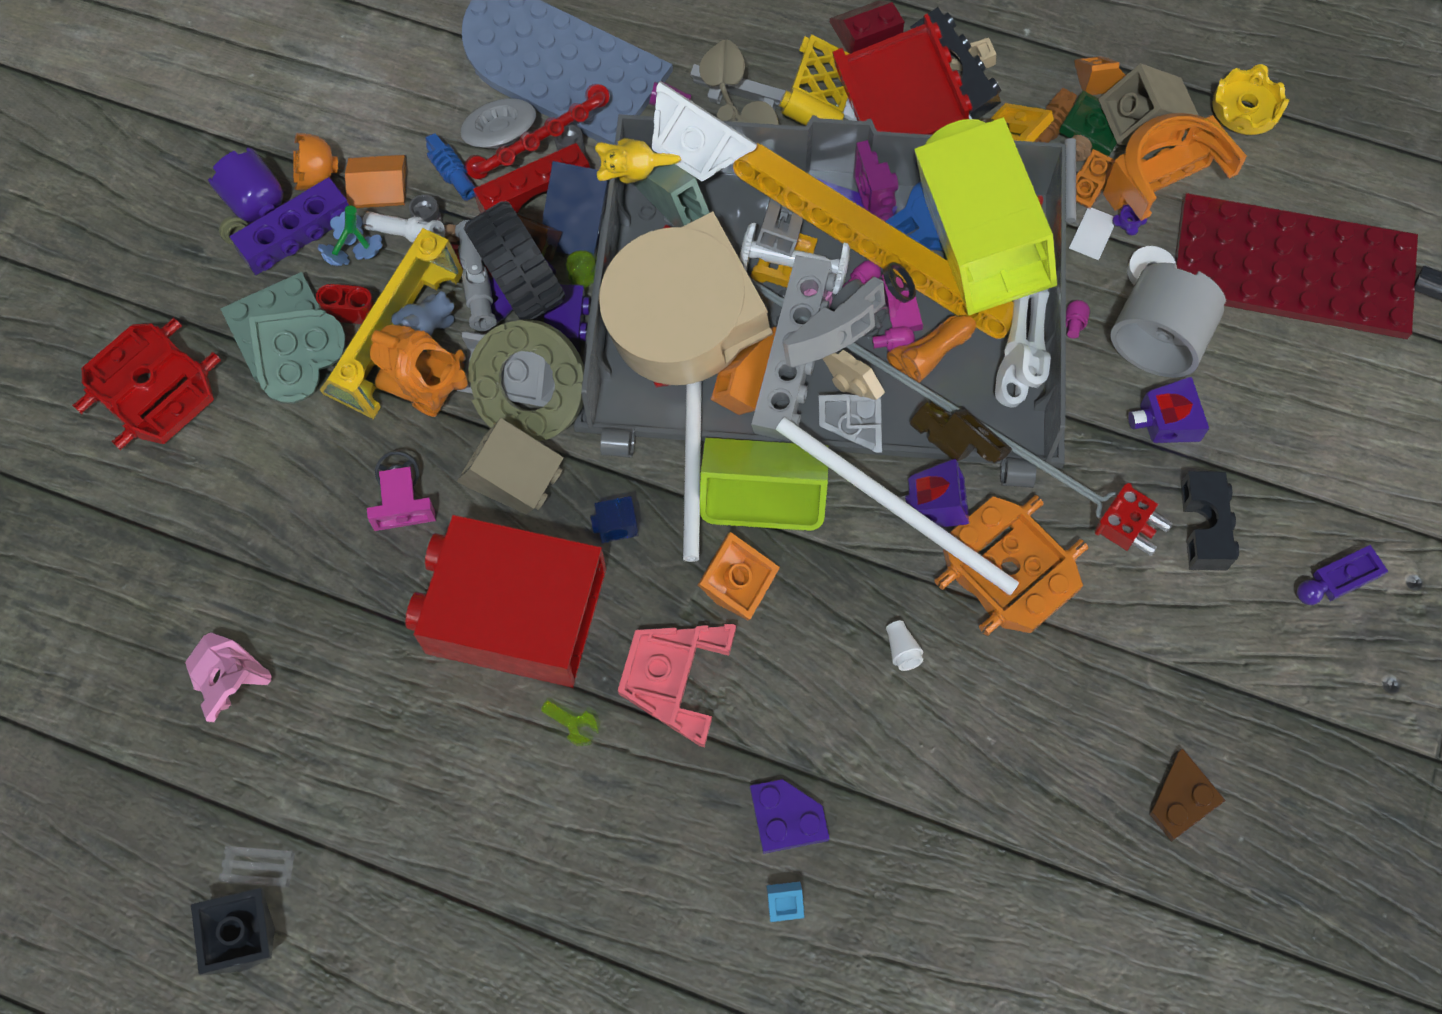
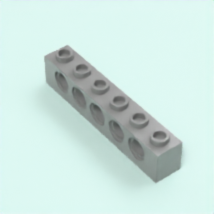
M795 256L751 424L754 434L790 441L776 430L778 424L785 417L799 427L801 415L797 414L799 403H805L808 386L804 385L806 376L812 375L815 361L789 367L786 365L783 342L789 335L795 333L804 325L795 322L799 317L805 316L810 318L823 307L829 309V301H826L828 291L833 292L836 281V274L832 273V265L829 261ZM808 289L817 291L813 296L803 295V292ZM786 372L796 374V377L790 381L781 379V376ZM779 400H785L789 403L782 410L773 407Z

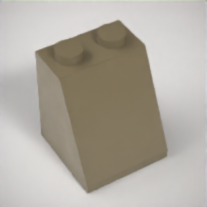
M1141 63L1098 99L1119 145H1127L1133 133L1145 122L1155 117L1171 113L1198 115L1181 77Z
M500 418L485 433L456 482L521 513L528 514L534 508L539 510L545 502L548 494L544 491L549 483L553 485L559 478L563 470L559 465L564 457Z

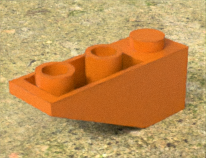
M777 327L771 328L773 335L741 350L736 358L718 373L711 397L712 401L737 415L755 411Z

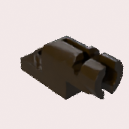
M931 401L924 404L910 422V425L920 434L929 432L928 441L933 443L952 460L960 461L967 458L976 447L977 453L983 459L996 463L1005 459L1012 451L1008 444L966 409L952 415Z

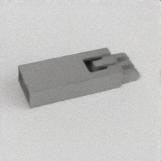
M770 198L756 245L791 257L798 240L803 218ZM779 211H781L780 217H779L780 220H777ZM788 214L792 215L789 224L784 222Z

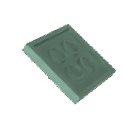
M302 272L220 308L256 382H259L257 378L248 317L308 309L321 310Z

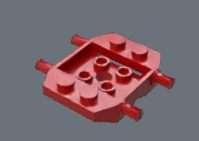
M174 317L161 329L158 326L155 327L152 323L130 325L81 368L82 384L85 387L83 390L86 394L72 406L82 415L93 403L99 401L124 424L122 426L125 430L111 441L120 451L137 437L142 440L165 444L214 400L207 375L212 368L221 362V359L214 352H211L199 364L179 350L169 340V337L182 327ZM144 373L151 374L145 383H137L140 375ZM186 376L188 378L143 419L140 417L145 411L150 410L155 405V402L166 392L174 389L183 377Z

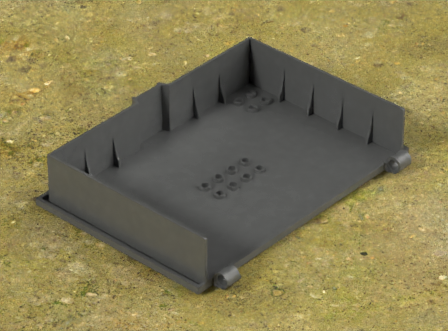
M619 114L615 145L621 139L628 138L644 141L652 149L654 117ZM812 115L805 127L723 121L753 142L765 146L814 178L858 192L853 177L856 143L868 140L871 151H876L879 164L887 162L890 172H895L897 176L898 190L895 191L896 206H898L897 213L906 207L913 187L921 181L914 149L925 145L932 136L876 131L872 119L853 121L823 119ZM1014 140L1037 197L1039 195L1043 196L1042 209L1053 233L1057 286L1048 289L1049 297L1044 319L1045 347L1051 357L1049 376L1038 388L1029 386L1026 399L1017 407L1004 406L996 399L995 388L997 373L1005 357L1004 350L1010 330L1004 338L996 339L976 328L971 338L962 345L960 344L947 352L920 384L958 408L966 409L979 421L1051 466L1063 468L1065 464L1066 144ZM732 163L704 181H700L697 178L696 180L709 212H714L738 258H740L743 238L748 225L751 223H756L754 241L757 242L770 197L741 180L734 172ZM619 177L612 178L609 181L601 225L583 357L584 375L581 390L583 406L575 419L574 429L575 432L601 434V455L632 458L635 437L685 440L686 385H668L656 388L653 381L632 370L618 353L602 319L599 304L600 287L607 267L622 248L639 236L650 231L663 229L666 224L670 227H675L664 220V215L633 183H623ZM779 211L777 220H780L779 217H780L781 211ZM788 214L784 222L789 224L792 215ZM803 219L799 233L818 239L813 254L825 256L830 260L840 259L843 243ZM915 229L914 231H912V232L906 234V235L909 236L910 234H912L913 232H915L916 229ZM851 248L844 284L851 279L850 274L853 272V269L868 260ZM931 250L947 260L944 251ZM750 258L747 274L750 278L752 269L757 265L759 258ZM770 263L769 268L777 270L779 264ZM881 268V276L879 279H882L884 270L883 268ZM767 281L764 283L758 282L783 299L785 298L786 287ZM916 290L915 296L923 323V330L913 332L915 341L930 334L950 316H957L918 290ZM758 293L768 311L767 317L770 328L777 327L782 307ZM837 294L832 295V302ZM1029 298L1027 309L1026 340L1028 339L1030 326L1031 298ZM831 304V306H830L829 309L832 310V311H835V310L832 308V304ZM887 314L881 323L883 327L880 330L876 328L854 343L890 365L887 360V353L889 352L887 347L874 349L872 337L885 335V330L892 328L889 315ZM800 318L795 321L798 324L806 323ZM846 347L835 353L839 354L842 350H845L856 360L872 368L885 391L881 396L882 453H876L820 427L819 395L855 394L841 392L832 381L834 377L823 358L815 361L813 373L806 376L804 385L808 386L805 403H799L797 414L801 415L799 427L822 444L829 445L828 448L835 452L952 460L933 443L928 441L929 432L920 434L910 425L912 418L927 402L930 403L931 400ZM786 372L781 376V379L790 381L796 377V374ZM718 373L702 381V442H705V438L793 443L791 440L786 441L754 434L751 424L755 411L737 415L712 401L711 397ZM1009 383L1006 386L1007 392L1010 396L1015 397L1016 385ZM779 400L773 407L782 410L789 403L785 400ZM934 403L936 406H938V407H940L941 409L945 410L946 412L950 413V412L947 411L946 409H944V408H942L941 406H939L938 404ZM976 447L967 458L960 460L994 463L983 459L977 453ZM1013 451L1005 459L996 462V464H1001L1002 486L1034 487L1037 467Z

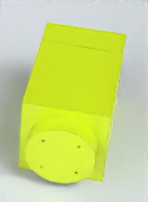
M1004 117L988 123L976 119H965L950 123L936 131L927 140L925 145L914 149L925 202L968 316L1057 286L1053 233Z

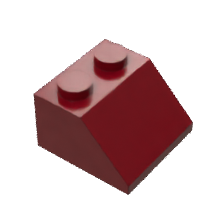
M876 1L834 16L829 21L844 48L850 54L903 33L905 24L894 3L889 1Z

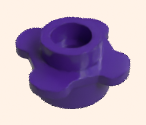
M1124 205L1120 214L1115 215L1112 221L1115 226H1120L1128 235H1136L1138 228L1147 223V218L1141 221L1129 205Z

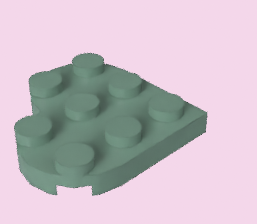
M308 309L248 317L257 378L261 388L272 400L280 403L294 404L312 396L316 392L319 383L320 370L337 363L345 350L346 336L342 325L334 316L327 314L323 310Z

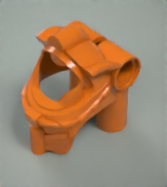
M388 325L380 331L375 330L373 332L370 358L381 368L375 380L376 388L411 401L412 406L425 415L436 417L449 393L453 390H463L467 387L468 382L463 371V362L466 360V357L462 350H458L456 354L449 353L424 330H414L407 326Z

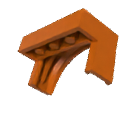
M1188 113L1161 115L1145 122L1133 133L1125 153L1120 155L1113 163L1114 165L1107 179L1103 195L1115 211L1124 205H1129L1142 221L1152 214L1150 208L1157 198L1154 192L1209 167L1213 158L1230 179L1238 175L1247 155L1222 128L1213 115L1207 118ZM1185 130H1186V131H1187L1186 138L1182 141V137H1183V135H1184V133H1185ZM1175 146L1172 149L1169 147L1162 149L1155 157L1149 160L1142 159L1145 155L1158 148Z

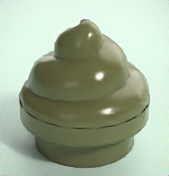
M237 216L227 217L219 226V234L226 243L234 245L229 236L248 226V224Z

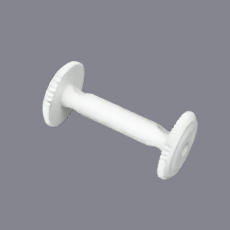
M756 223L748 225L739 258L746 272L750 258H760L765 262L793 267L796 255L831 262L832 273L836 274L833 294H837L841 290L850 259V246L848 243H843L840 259L830 260L822 255L794 250L790 257L756 245V241H754Z

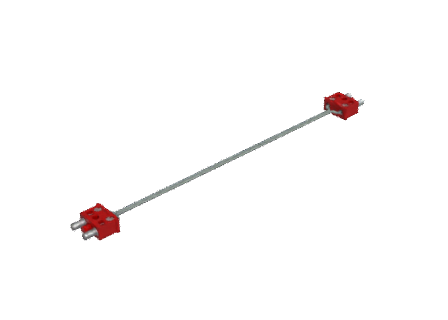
M664 216V220L667 221L668 223L672 224V223ZM666 224L663 228H672V227H670V226H668V225ZM750 278L758 293L782 307L784 302L782 297ZM805 316L799 317L805 322H807L809 319ZM853 342L846 347L950 413L954 414L962 411V409ZM984 424L1008 444L1014 453L1096 503V516L1100 520L1094 530L1096 535L1099 536L1101 534L1126 551L1133 544L1145 553L1152 555L1157 546L1139 536V533L1152 539L1157 530L1148 525V521L1165 532L1169 531L1172 527V522L1154 512L1159 504L1132 488L1131 483L1125 484L1119 493L1110 492L1102 497ZM1110 497H1116L1104 516H1102L1101 501H1107Z

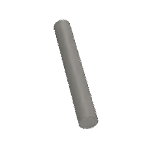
M1068 138L1064 141V144H1066V222L1073 223L1076 221V139Z

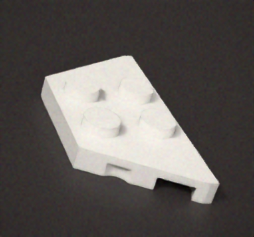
M660 81L658 83L652 150L657 153H670L680 156V162L675 163V165L700 181H704L717 171L726 168L740 157L756 149L757 144L663 82Z

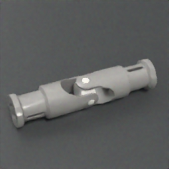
M465 220L455 226V234L459 237L460 241L458 254L463 267L462 280L466 305L471 311L469 325L477 331H486L495 326L497 322L495 315L491 311L493 297L488 271L484 266L485 263L464 231L465 224L469 221Z

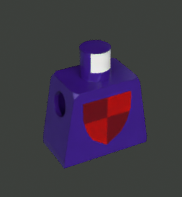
M1192 377L1147 392L1140 404L1141 410L1131 411L1128 416L1130 427L1133 430L1147 427L1150 439L1154 443L1200 442L1209 430V425Z
M956 459L914 474L908 479L909 495L899 497L940 527L969 524L965 477Z

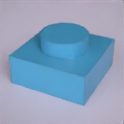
M801 882L766 886L770 922L804 918Z

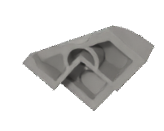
M850 394L819 395L820 427L876 453H882L881 397L874 400Z

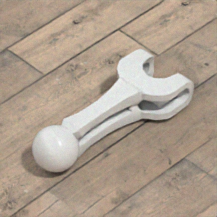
M1048 289L1013 300L1012 325L1004 350L1005 357L997 373L995 388L996 399L1004 406L1017 407L1026 399L1029 386L1038 388L1049 376L1051 357L1049 352L1046 351L1044 341V319L1049 297ZM1029 298H1031L1030 326L1028 339L1026 340L1027 309ZM1013 383L1016 385L1015 397L1008 394L1007 384Z

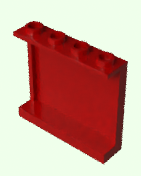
M928 13L924 15L925 24L848 55H845L843 48L832 52L835 67L857 121L872 119L876 131L933 135L936 131L950 123L969 119V111L972 110L970 99L967 94L962 95L959 87L962 86L959 73L957 70L952 71L949 64L952 62L948 47H942L939 41L942 38L937 22H931Z

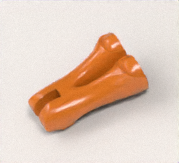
M950 316L927 336L913 343L897 346L887 353V360L891 366L920 383L937 366L947 352L960 344L962 345L971 338L976 329L975 320L968 316Z

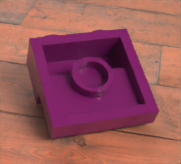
M868 140L857 142L853 177L863 208L881 220L886 221L894 216L892 209L896 206L897 176L895 172H890L887 162L879 164L876 151H871Z

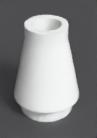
M903 621L890 623L886 627V631L889 637L893 664L897 665L901 671L918 667L923 662V650L908 631Z

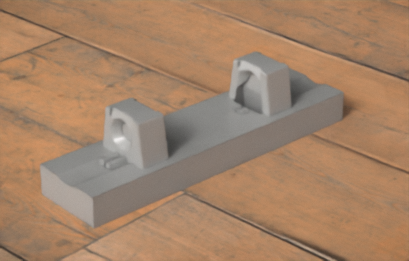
M694 64L690 74L694 83L709 87L707 96L709 101L720 104L723 97L720 85L715 87L708 86L700 76L699 65ZM744 78L736 85L725 84L727 93L753 101H764L771 105L774 110L776 107L782 109L779 103L785 90Z

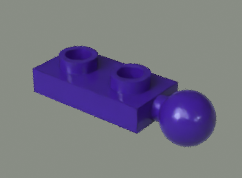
M1369 545L1317 570L1313 574L1317 581H1303L1297 588V596L1302 603L1315 605L1322 600L1325 593L1331 602L1384 576L1389 571L1372 546Z

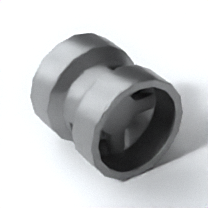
M569 124L565 126L564 132L560 136L555 137L557 151L577 143L583 154H585L582 131L576 125Z
M422 194L411 200L409 204L411 217H421L427 222L432 220L443 222L434 197Z

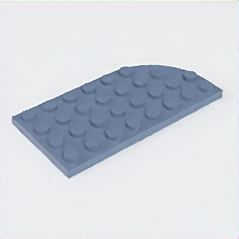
M471 0L463 18V46L466 57L473 66L475 73L493 89L510 98L527 101L536 111L548 117L557 118L569 111V107L573 103L581 104L586 101L585 92L590 85L600 84L605 86L609 91L608 103L603 107L590 111L585 121L570 123L579 127L582 134L598 142L615 145L618 115L640 116L650 102L654 82H665L673 72V65L541 0Z

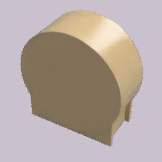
M714 212L683 227L658 229L639 236L617 253L603 276L599 304L602 319L608 333L625 363L636 373L651 381L667 385H687L703 381L726 368L741 350L773 335L767 317L768 311Z

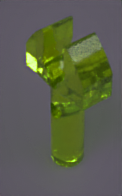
M546 701L542 705L541 711L569 729L570 734L567 740L573 745L587 746L592 744L590 739L579 734L577 726H587L599 734L594 716L587 711L582 716L574 717L550 701Z

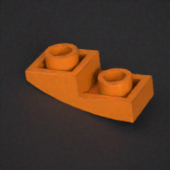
M1094 149L1092 150L1081 171L1079 170L1076 175L1077 203L1089 209L1092 208L1107 184V179L1114 165V159Z

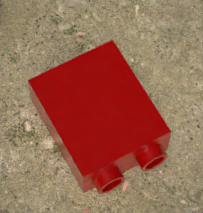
M452 515L446 535L434 533L429 541L425 557V568L434 573L427 594L416 591L412 595L406 612V628L414 631V636L425 654L573 688L606 574L602 547Z

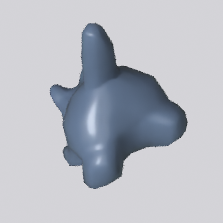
M440 291L437 295L427 296L420 304L404 306L392 315V323L394 325L411 327L414 330H424L432 336L434 330L448 328L454 323V316L451 315L454 304L446 297L445 292Z

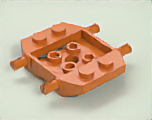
M1034 495L1023 506L993 496L969 516V524L958 525L950 532L951 535L978 553L1009 526L1013 529L982 555L1001 570V565L1004 562H1012L1017 566L1018 573L1009 575L1019 582L1011 595H1008L943 549L947 570L934 579L937 586L940 584L939 588L941 590H944L952 581L956 580L964 589L978 598L990 615L987 620L979 625L981 632L985 630L983 634L989 636L999 625L1005 629L1032 633L1083 587L1076 559L1088 550V545L1086 543L1082 545L1084 541L1079 539L1068 550H1064L1031 518V514L1043 506V501L1041 499L1038 500L1039 497L1037 495ZM1049 569H1053L1046 576H1044L1038 583H1036L1031 589H1029L1023 596H1021L1016 602H1014L1010 607L1008 606L1013 600H1015L1020 594H1022L1027 588H1029L1034 582H1036Z

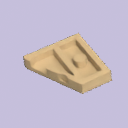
M842 350L839 354L833 353L823 358L834 377L832 379L834 385L841 392H848L859 397L877 400L885 393L872 368L856 360L845 350Z

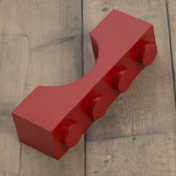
M571 144L474 188L473 191L478 209L483 213L503 201L509 202L515 212L518 213L521 206L527 200L538 193L548 190L553 161L590 168L589 162L578 144Z

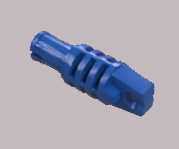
M436 133L427 136L426 147L429 151L427 157L443 177L444 181L455 187L463 200L472 199L475 196L473 189L476 187L466 175L465 165L458 158L449 144L445 145Z

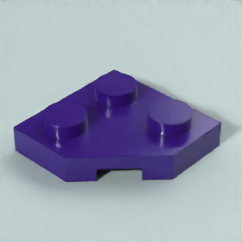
M783 779L750 786L763 854L829 841L830 838L821 804Z

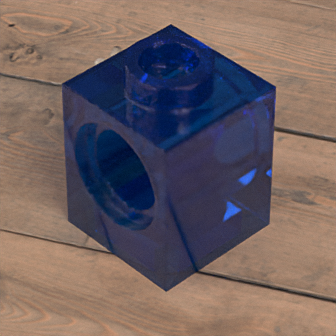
M631 496L594 503L596 514L590 515L593 533H600L602 543L639 536Z

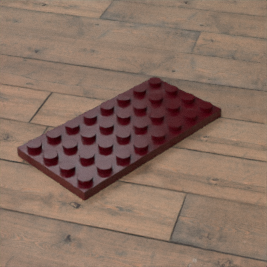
M1185 194L1182 202L1175 256L1176 269L1194 275L1200 271L1212 279L1225 295L1226 302L1224 306L1407 340L1412 335L1418 234L1195 194Z

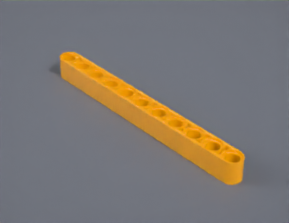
M756 143L757 147L754 151L734 161V172L741 180L841 243H848L852 250L884 269L885 266L892 262L900 264L910 274L916 290L957 316H968L949 263L941 256L759 143ZM893 269V270L895 271V273H896L897 275H899V276L903 279V281L906 283V281H905V279L903 278V276H902L897 270ZM1010 301L969 315L968 317L975 320L976 328L993 338L1001 339L1011 329L1014 302Z

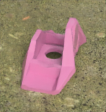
M211 632L202 637L185 662L194 690L202 692L204 701L201 704V708L206 721L215 722L219 713L229 708L231 702L228 696L234 694L241 684L268 685L272 678L269 670L264 668L237 642ZM220 670V676L217 682L214 683L213 679Z

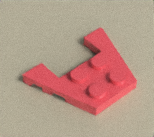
M724 624L723 627L696 626L693 629L678 630L677 628L635 630L618 687V694L695 744L705 748L712 716L681 709V702L696 649L700 648L729 656L736 633V625Z

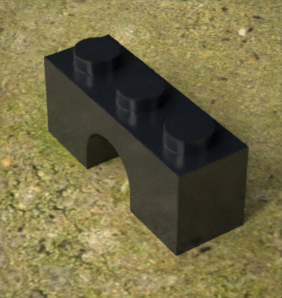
M1188 471L1181 482L1183 512L1199 513L1208 520L1210 529H1195L1186 541L1189 570L1227 571L1239 557V544L1237 541H1234L1233 530L1236 526V516L1234 512H1231L1230 508L1233 494L1232 485L1227 482L1226 472Z

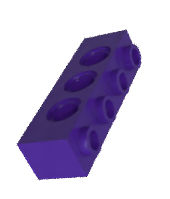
M328 177L229 237L237 252L256 276L262 271L269 270L280 260L295 254L300 248L320 239L323 234L332 230L330 226L331 219L336 216L340 217L341 213L345 211V207L349 206V204Z

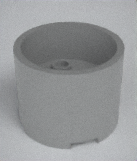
M1176 263L1152 264L1141 272L1111 330V341L1124 359L1146 372L1172 378L1190 375L1197 369L1223 316L1224 304L1226 302L1225 295L1212 279L1200 271L1194 275L1176 269Z

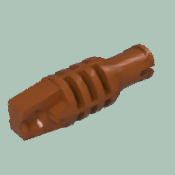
M1062 88L1048 103L1045 109L1052 110L1054 120L1038 136L1035 142L1049 143L1059 136V129L1072 109L1077 97L1075 93Z

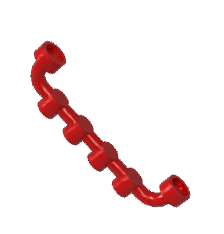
M592 84L586 89V101L581 104L573 103L569 107V111L557 118H548L544 126L534 132H524L520 140L509 147H499L495 155L488 159H484L480 155L470 156L465 162L467 174L474 179H482L488 174V171L501 164L505 166L511 165L515 161V156L521 152L536 150L540 145V141L548 136H560L564 132V127L570 123L585 121L590 111L603 107L608 103V89L600 84Z

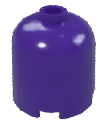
M247 148V152L237 154L236 151H232L222 157L214 165L213 169L216 173L213 178L208 179V182L237 217L252 223L281 205L283 190L279 181L255 150Z

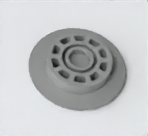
M515 98L500 99L487 103L474 110L465 119L461 126V138L465 143L475 147L499 148L501 146H508L516 142L532 126L536 118V111L527 101Z

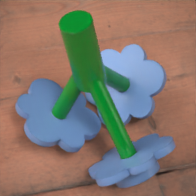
M349 205L345 207V211L341 213L340 217H333L330 221L331 228L335 230L333 237L338 240L335 247L329 244L327 246L319 244L317 248L327 263L333 266H342L343 264L348 265L350 262L347 259L348 255L341 250L343 244L352 245L357 238L360 243L353 248L355 258L357 260L362 258L370 259L376 256L379 249L382 248V238L378 234L371 238H364L363 230L360 228L363 224L362 218L357 215L356 207Z

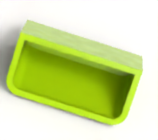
M705 438L700 477V516L707 523L716 525L807 531L818 529L823 524L825 518L828 467L795 443Z

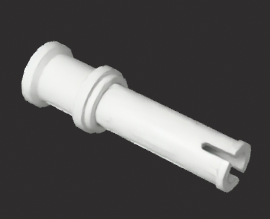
M367 212L363 217V224H367L364 226L366 230L406 237L410 242L415 240L422 228L445 237V227L438 220L427 222L421 217L416 216L403 219L374 212Z

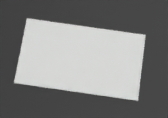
M1087 208L1069 249L1099 260L1114 228L1112 221L1114 216L1094 208Z

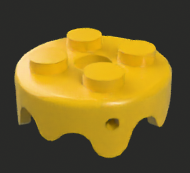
M1257 64L1249 70L1233 69L1224 79H1220L1212 101L1213 111L1217 119L1228 129L1245 135H1257L1271 130L1279 122L1289 103V99L1285 98L1284 84L1271 81L1268 77V68L1263 64ZM1242 101L1252 103L1254 107H1246L1242 104Z

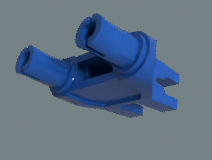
M920 181L913 187L906 207L885 222L905 235L916 229L915 232L909 235L910 238L929 250L944 251L926 205Z

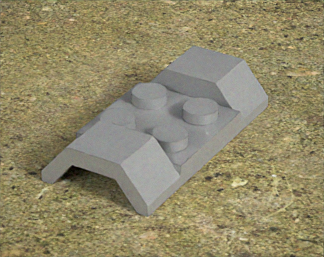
M462 331V339L467 346L465 367L467 382L468 367L472 353L485 334ZM520 351L513 354L505 362L501 372V385L506 397L510 401L544 407L551 400L555 390L552 369L542 356L533 352ZM468 382L465 389L457 391L472 393L471 382Z

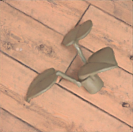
M728 39L722 40L712 47L703 56L699 66V73L702 80L708 86L715 87L720 85L726 105L718 110L717 118L721 121L779 125L775 110L764 101L748 103L741 113L733 106L725 84L736 85L741 81L745 71L743 55L736 44Z

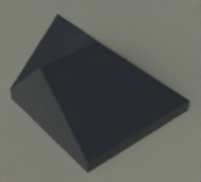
M262 888L191 904L199 975L246 971L272 958L275 927Z

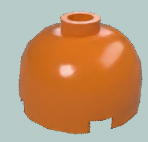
M296 133L294 143H299V150L293 152V182L297 183L294 188L295 190L306 191L326 178H331L332 173H337L338 157L332 156L330 145L321 137L306 133Z

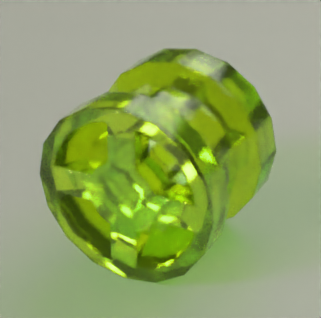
M583 250L571 253L566 261L570 282L573 285L590 286L594 283L596 268L594 257L591 253Z

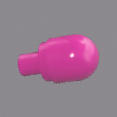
M870 260L864 261L853 269V272L850 274L851 279L843 287L854 279H860L864 284L873 277L879 279L881 268Z
M1082 300L1072 301L1066 308V327L1068 328L1067 336L1069 338H1078L1080 331L1088 324L1090 308Z
M904 326L889 328V330H885V335L872 337L874 349L887 347V351L915 341L913 331Z

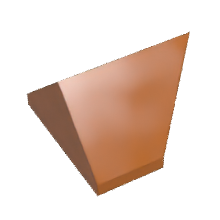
M1103 56L1075 59V68L1081 89L1091 95L1105 94L1126 76L1119 68L1118 61Z

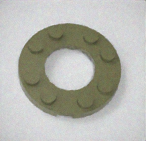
M514 320L493 328L476 345L469 362L468 382H471L474 407L490 428L502 418L537 441L547 440L566 430L574 422L582 409L583 399L581 390L584 365L575 346L558 329L537 320ZM528 351L542 356L552 369L555 390L551 400L543 408L524 410L514 405L505 395L501 385V372L505 362L517 352Z

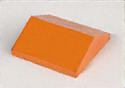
M405 155L348 158L345 170L348 204L356 208L405 205Z
M729 532L702 576L698 586L717 605L746 620H750L780 567L732 532Z

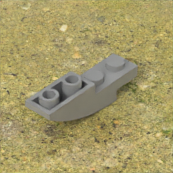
M873 277L865 285L859 287L856 293L840 304L835 311L823 307L818 313L811 316L802 327L789 335L783 342L786 365L795 367L822 359L847 347L874 328V313L885 305L884 281Z

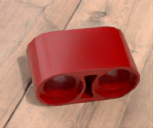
M326 284L319 288L316 293V300L321 310L334 316L337 321L342 323L361 324L374 304L370 291L359 286Z

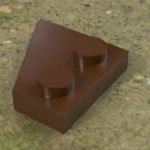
M1183 749L1175 755L1168 776L1165 777L1161 786V792L1149 814L1171 842L1226 801Z

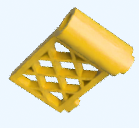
M813 34L809 38L804 36L799 51L803 52V56L790 92L786 90L779 103V106L782 107L781 114L805 126L812 115L823 119L843 120V111L848 97L844 87H836L832 81V78H839L841 81L832 54L833 51L840 48ZM813 46L821 50L825 56L818 57ZM829 62L834 71L827 72L822 63ZM814 65L819 74L812 75L807 66ZM823 80L828 89L821 90L816 81ZM808 83L813 92L809 93L799 88V85ZM833 96L838 106L829 103L826 97Z

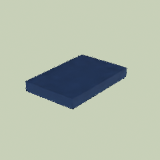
M555 161L552 163L542 224L562 231L556 252L591 259L596 258L610 179L599 181L597 178L598 170Z

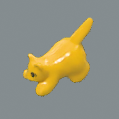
M628 138L621 139L617 145L599 142L595 146V150L601 158V166L597 171L599 181L619 177L623 183H634L646 179L654 167L672 165L681 160L680 156L675 154L654 153L644 141Z

